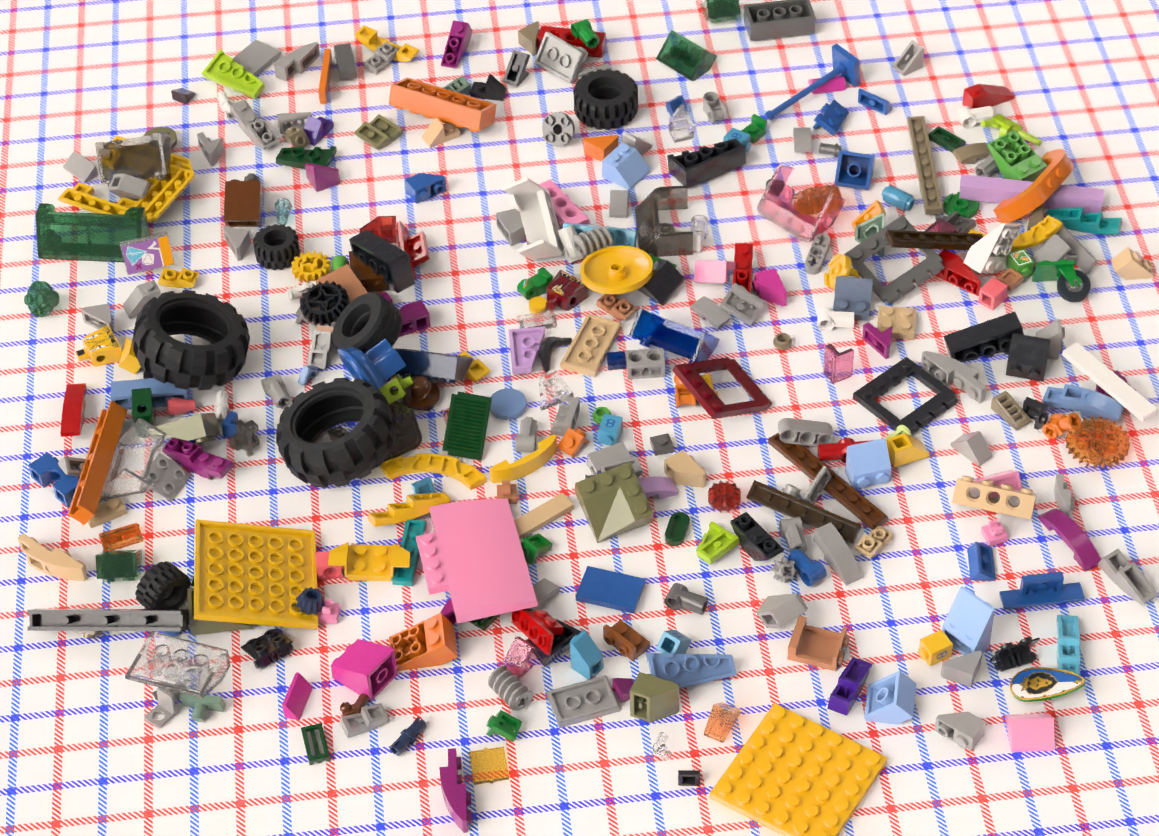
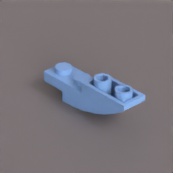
M1065 384L1064 389L1047 387L1042 400L1043 404L1049 407L1077 410L1084 417L1118 422L1124 406L1118 401L1104 394Z

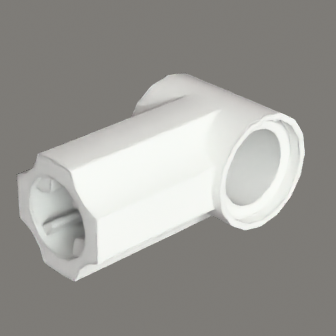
M963 106L956 113L961 125L965 129L972 128L982 120H990L994 116L991 106L971 109L969 106Z
M573 225L558 230L564 246V256L568 263H573L587 257L582 252H580V257H578L573 250L572 237L576 235Z
M822 307L818 310L817 326L821 331H830L834 327L854 328V312H836L830 307Z

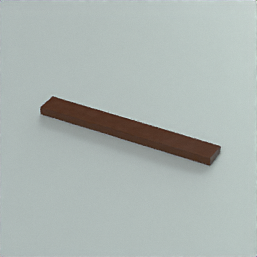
M779 432L768 438V444L812 480H814L820 469L826 466L802 445L782 442ZM826 466L831 474V478L824 488L828 494L872 530L888 521V516Z

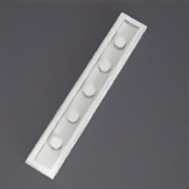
M1075 343L1063 350L1062 356L1142 422L1157 413V408L1080 344Z

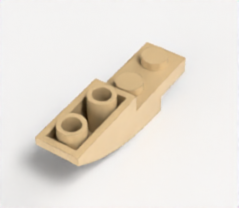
M24 533L18 537L21 551L26 554L28 563L33 568L61 579L85 581L88 579L84 563L72 558L67 551L63 552L58 547L51 551L48 547L40 545L35 538H30Z

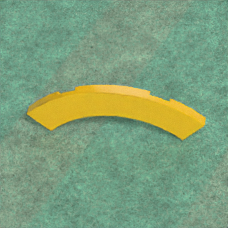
M1047 215L1041 222L1031 227L1029 231L1019 234L1012 244L1011 252L1028 249L1046 241L1063 227V222ZM972 229L968 232V233L982 234L983 237L987 235V234L980 233V232H977V231L972 230Z
M420 453L405 458L400 456L387 460L380 466V469L389 480L411 473L430 472L452 477L463 483L470 490L487 482V477L474 466L462 463L457 458L441 454Z

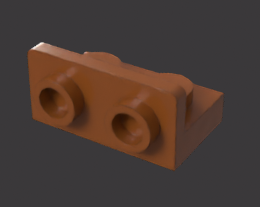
M621 619L612 627L607 624L603 626V639L608 645L614 646L621 655L627 656L632 661L650 648V641Z

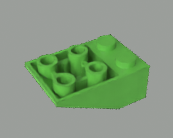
M1015 130L987 144L1004 179L1034 182L1048 166Z

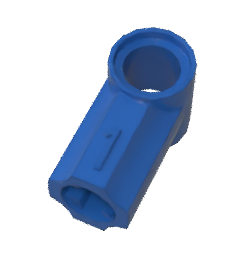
M794 549L787 557L788 561L792 560L795 562L794 568L798 570L797 572L800 574L801 580L808 587L827 576L823 564L819 561L813 562L800 549Z

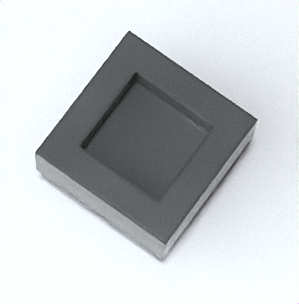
M668 433L650 437V444L655 456L674 452V446Z

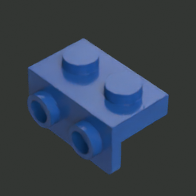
M835 99L830 104L825 103L821 108L822 113L815 117V124L812 128L816 129L820 125L833 136L849 114V111Z

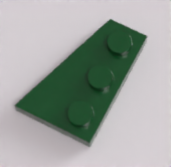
M330 146V149L314 147L312 150H305L303 147L282 148L276 157V164L305 169L306 163L328 167L337 152L336 146Z

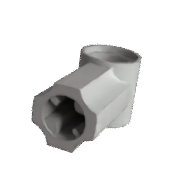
M991 152L985 160L974 168L976 175L989 177L992 173L1000 171Z
M278 373L261 380L265 394L267 396L270 395L276 407L281 409L288 407L292 400L285 388L281 375Z
M525 417L521 420L519 434L516 435L515 439L516 452L532 453L536 451L538 425L537 420H534L533 417Z
M795 517L779 520L780 533L782 538L785 537L790 553L794 549H800L802 552L807 551L801 518Z

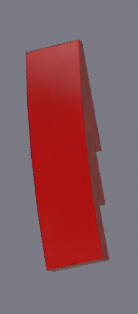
M86 383L67 384L61 418V437L81 435L85 420Z

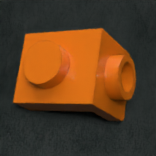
M568 428L557 448L574 458L583 443L589 444L590 441L585 438L587 434L578 428L576 431Z

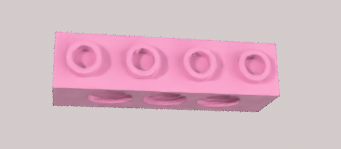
M551 179L539 184L550 193L560 229H563V223H590L588 216L583 214L579 207L570 200L569 196L564 194L560 187Z

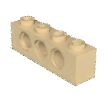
M962 475V478L958 477L956 480L952 503L1030 520L1033 517L1037 494L1033 493L1032 489L1021 488V490L1013 489L1012 485L1001 484V486L993 485V481L984 479L978 482L974 481V477ZM973 487L978 488L980 496L973 497L970 494V489ZM991 492H997V493H999V495H1000V500H999V501H993V500H991V499H990V493H991ZM1017 496L1020 499V504L1012 505L1009 498Z

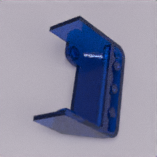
M639 308L629 333L630 337L640 340V345L650 348V345L663 348V350L690 359L689 363L708 360L720 340L707 332H701L657 316L642 308Z

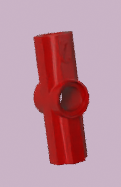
M846 437L839 440L838 443L817 444L818 459L820 461L841 460L843 463H846L847 446L869 441L855 442L852 438Z

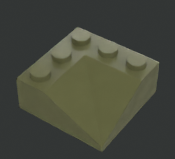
M630 462L575 483L574 492L597 543L649 524L653 520L654 513Z

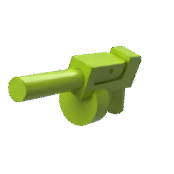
M1001 114L993 116L990 120L981 121L982 127L992 126L999 129V137L1015 130L1023 139L1037 146L1042 144V140L1023 131L1022 126L1009 119H1005L1006 117Z

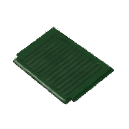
M459 391L457 395H451L442 451H448L447 455L482 461L492 397Z

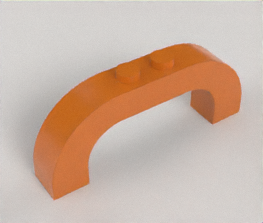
M1063 149L1046 152L1041 159L1048 166L1038 178L1020 194L1002 200L993 211L1001 224L1015 221L1039 207L1071 174L1074 165Z

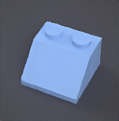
M623 142L602 160V177L628 190H631L651 171L637 149Z
M885 438L847 446L845 473L854 489L890 481L891 464Z
M897 671L869 684L864 719L871 722L897 725L913 718L917 683L901 671Z

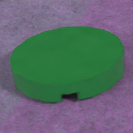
M960 192L954 195L953 193L949 194L945 198L943 208L948 216L954 211L958 212V216L972 218L978 213L979 202L959 198Z

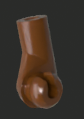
M361 693L354 704L350 705L349 702H343L340 705V711L344 716L361 713V708L367 704L369 697Z

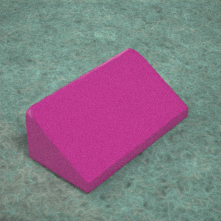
M837 75L812 93L820 94L843 91L846 89L845 78ZM820 78L809 79V85L819 80Z
M299 672L295 673L282 704L285 718L300 720L312 692L311 684Z

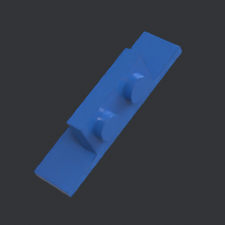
M1062 572L1022 576L1020 589L999 591L1004 610L1085 601V596L1080 582L1063 584L1064 576Z

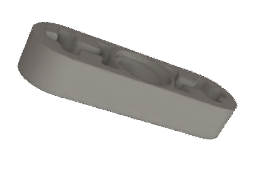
M820 233L815 236L805 260V271L808 274L815 275L821 271L830 248L831 238L828 234ZM820 252L822 255H814L813 253Z

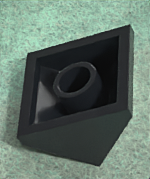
M657 260L653 264L652 278L637 290L663 307L685 281V278L668 260Z
M556 619L564 628L562 635H554L550 655H546L529 638L525 642L545 667L568 651L571 639L581 633V631Z

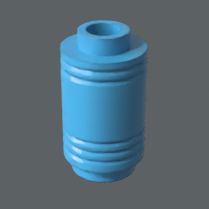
M893 185L886 186L881 194L883 201L903 211H910L915 203L913 195Z

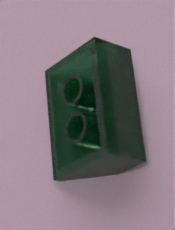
M671 30L656 60L689 80L695 81L711 69L717 55L682 34Z

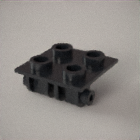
M277 628L270 629L264 635L251 639L241 646L243 651L256 660L254 665L257 669H263L270 665V661L274 663V656L277 660H280V657L283 658L294 650L291 644L293 641Z
M1027 637L1015 645L1012 642L1000 646L1001 649L995 652L990 662L996 660V663H994L995 669L1001 672L1016 668V664L1020 667L1033 663V660H1036V654L1031 652L1030 649L1040 638L1032 639Z

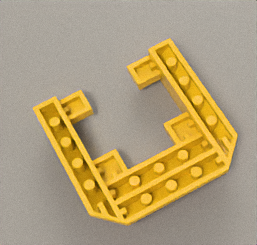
M116 135L107 145L108 151L99 160V166L115 171L121 164L145 172L142 175L143 180L153 185L148 189L144 199H139L137 202L122 197L115 204L92 196L95 192L94 187L79 182L73 189L67 188L59 196L58 201L134 226L157 220L195 178V174L188 158Z

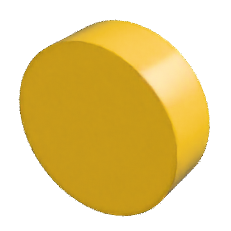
M539 296L531 298L529 300V310L535 314L545 312L547 310L546 299Z

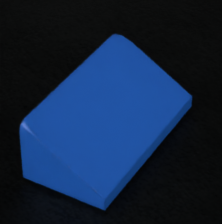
M861 88L858 90V103L884 115H887L892 110L889 101Z
M977 541L974 542L967 550L970 580L994 581L996 577L992 548Z

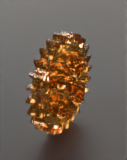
M1091 416L1089 421L1085 417L1083 418V422H1081L1078 430H1068L1065 442L1066 448L1069 449L1068 454H1073V459L1079 458V463L1085 461L1086 467L1093 464L1095 469L1097 465L1104 469L1106 464L1111 468L1113 463L1119 465L1120 460L1124 461L1125 456L1128 455L1130 437L1126 436L1127 431H1122V425L1116 427V421L1109 423V418L1102 421L1101 416H1099L1098 420Z

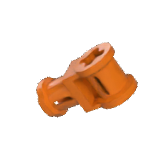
M675 375L676 408L680 407V405L696 406L695 397Z
M1065 413L1053 414L1050 421L1043 425L1042 432L1048 438L1054 439L1058 435H1063L1066 430H1078L1081 426L1080 416L1077 413H1070L1068 416Z

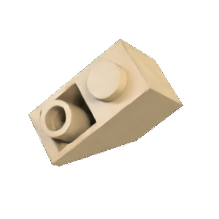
M1129 247L1111 259L1114 271L1125 280L1154 277L1152 263L1148 259H1143L1139 252L1133 251Z
M684 449L664 459V473L669 478H672L675 484L700 488L706 487L707 473L705 469L700 467L695 462L693 456L688 455Z

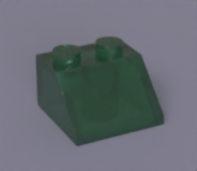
M705 0L700 4L705 20L711 21V23L721 22V19L726 18L727 21L736 20L741 15L739 0Z
M142 549L102 551L95 555L97 579H103V582H114L115 578H123V581H133L135 577L141 575Z

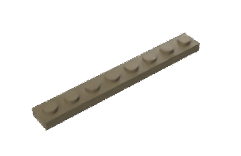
M907 117V126L925 215L943 214V205L925 117Z

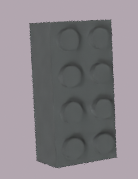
M781 0L744 5V24L750 41L815 33L816 17L810 0Z

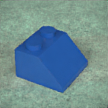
M839 150L834 185L869 190L874 171L875 155Z

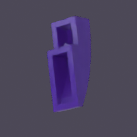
M855 657L850 660L839 676L837 686L830 694L827 709L846 716L849 714L870 673L871 663Z

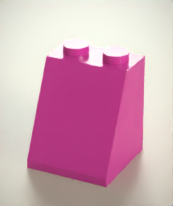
M357 639L346 648L339 658L334 659L332 662V678L359 695L361 693L366 694L369 697L368 701L371 702L398 675L395 651L388 646Z

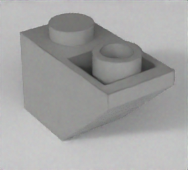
M114 174L108 190L120 198L144 199L148 193L150 182L127 174Z
M1061 319L1053 321L1036 332L1035 337L1051 339L1048 359H1058L1059 352L1063 351V341L1061 338H1065V327H1062Z
M798 593L767 596L756 613L766 628L782 627L806 612L808 607Z
M968 711L942 714L936 717L934 730L939 735L954 741L958 746L972 751L985 735L986 721Z

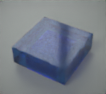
M625 351L606 352L608 370L627 369Z

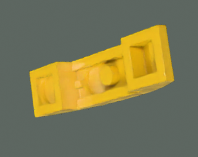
M365 25L355 33V37L373 52L385 42L397 48L398 51L393 59L395 61L408 62L419 53V49L406 43L401 47L379 37L378 31Z
M553 434L538 442V450L511 464L504 460L490 467V481L492 483H502V481L506 480L513 481L541 468L552 458L557 450L556 435Z

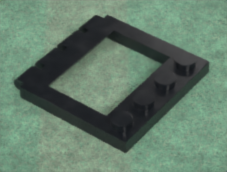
M905 357L853 393V399L894 431H896L899 425H904L910 430L911 435L946 412V409H950L959 402L954 391L908 357ZM913 376L937 395L900 420L875 401V398L879 395L883 396L892 386L896 387L905 377Z

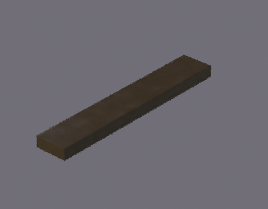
M887 230L885 233L892 248L970 250L972 245L983 238L982 234L903 230Z
M754 480L746 497L750 501L790 518L800 517L802 523L816 529L831 522L844 541L854 544L862 527L858 523Z

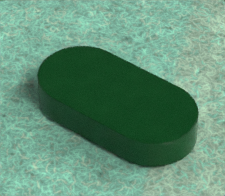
M676 512L671 515L665 531V541L668 545L679 546L683 544L690 525V518L686 513Z

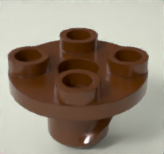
M424 376L414 377L412 379L414 384L405 388L406 395L402 397L405 407L415 410H432L440 399L439 387Z

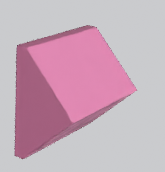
M1049 713L1005 715L1011 752L1055 750L1054 718Z

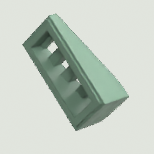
M464 76L455 79L443 87L464 95H470L471 85Z

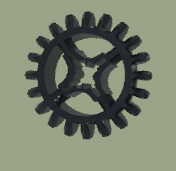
M328 280L325 283L319 281L318 285L312 283V288L306 287V292L302 293L300 310L303 317L309 323L313 322L315 326L319 323L322 326L325 324L331 326L332 322L336 323L342 311L349 304L350 299L347 291L340 284L336 285L334 281L329 284Z

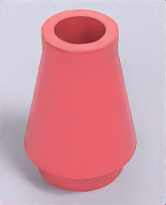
M174 397L167 399L168 415L173 414L175 416L195 411V400Z

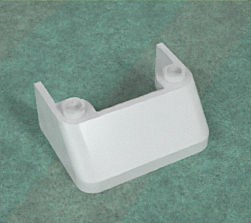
M528 177L502 187V191L511 197L510 204L512 208L520 212L527 239L523 247L517 250L518 253L530 260L564 254V246L558 234L560 229L548 190Z

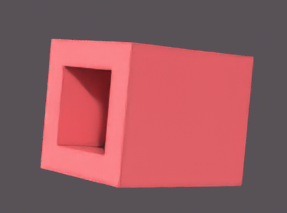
M992 277L980 288L978 303L994 310L1006 299L1008 285Z

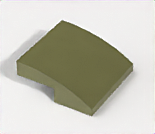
M380 114L370 123L365 121L354 132L357 137L377 150L388 146L404 133L402 128Z

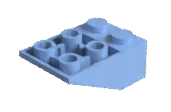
M961 586L942 626V631L953 643V648L963 655L979 650L983 654L990 645L995 608L976 596L974 592Z

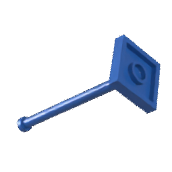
M836 43L832 46L833 70L773 110H768L765 113L766 117L772 121L776 115L837 75L843 76L848 83L856 88L860 85L859 59Z

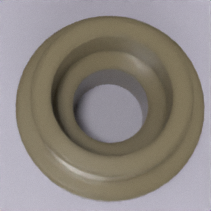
M778 333L773 339V345L777 349L785 350L791 347L792 339L787 333Z

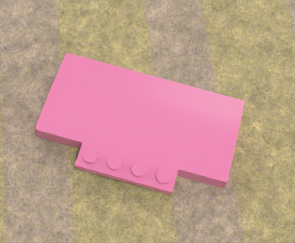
M508 498L468 500L429 507L434 533L416 536L428 592L431 595L449 591L457 624L538 606Z

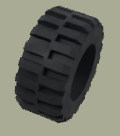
M599 69L596 72L591 71L587 75H583L575 84L573 90L575 115L588 127H595L598 130L617 129L631 122L638 112V87L635 81L626 73H621L619 70Z

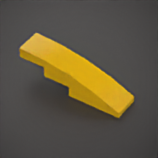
M444 492L407 495L406 502L388 504L387 511L369 513L368 521L376 527L411 520L430 513L429 507L449 503L450 497Z

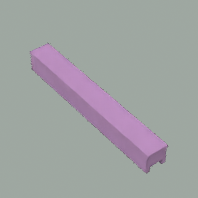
M961 174L959 198L971 201L1000 203L1002 200L1020 194L1033 182ZM1060 185L1044 202V208H1083L1085 213H1100L1102 203L1104 202V189Z

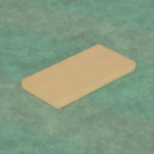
M587 314L564 355L560 368L596 377L622 328V323Z

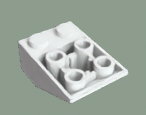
M1002 223L971 246L963 263L979 273H998L1004 265L1005 257L1011 252L1012 244L1019 236L1022 225Z

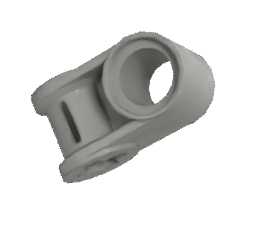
M712 91L706 92L703 96V111L710 123H714L719 119H728L727 107L723 104L718 94Z

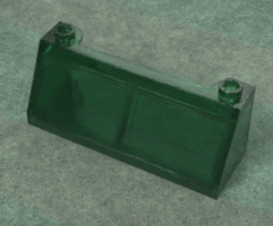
M39 203L35 215L39 259L125 263L121 246L151 240L144 207H131L125 212V215L55 212L54 205Z

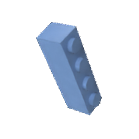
M154 378L111 381V401L127 410L132 409V389L151 388L156 407H167V399H172V397L189 399L190 388L188 390L175 388V385L166 382L164 384Z

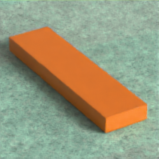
M331 48L325 49L318 90L321 104H327L333 62Z

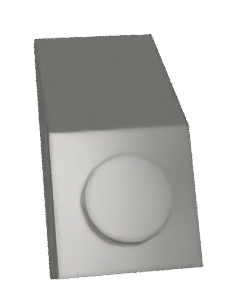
M155 280L136 286L124 302L123 308L129 319L136 317L143 306L153 297L159 298L161 291Z

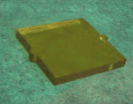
M504 746L490 749L485 747L483 750L469 752L474 785L489 782L493 784L496 781L509 780Z

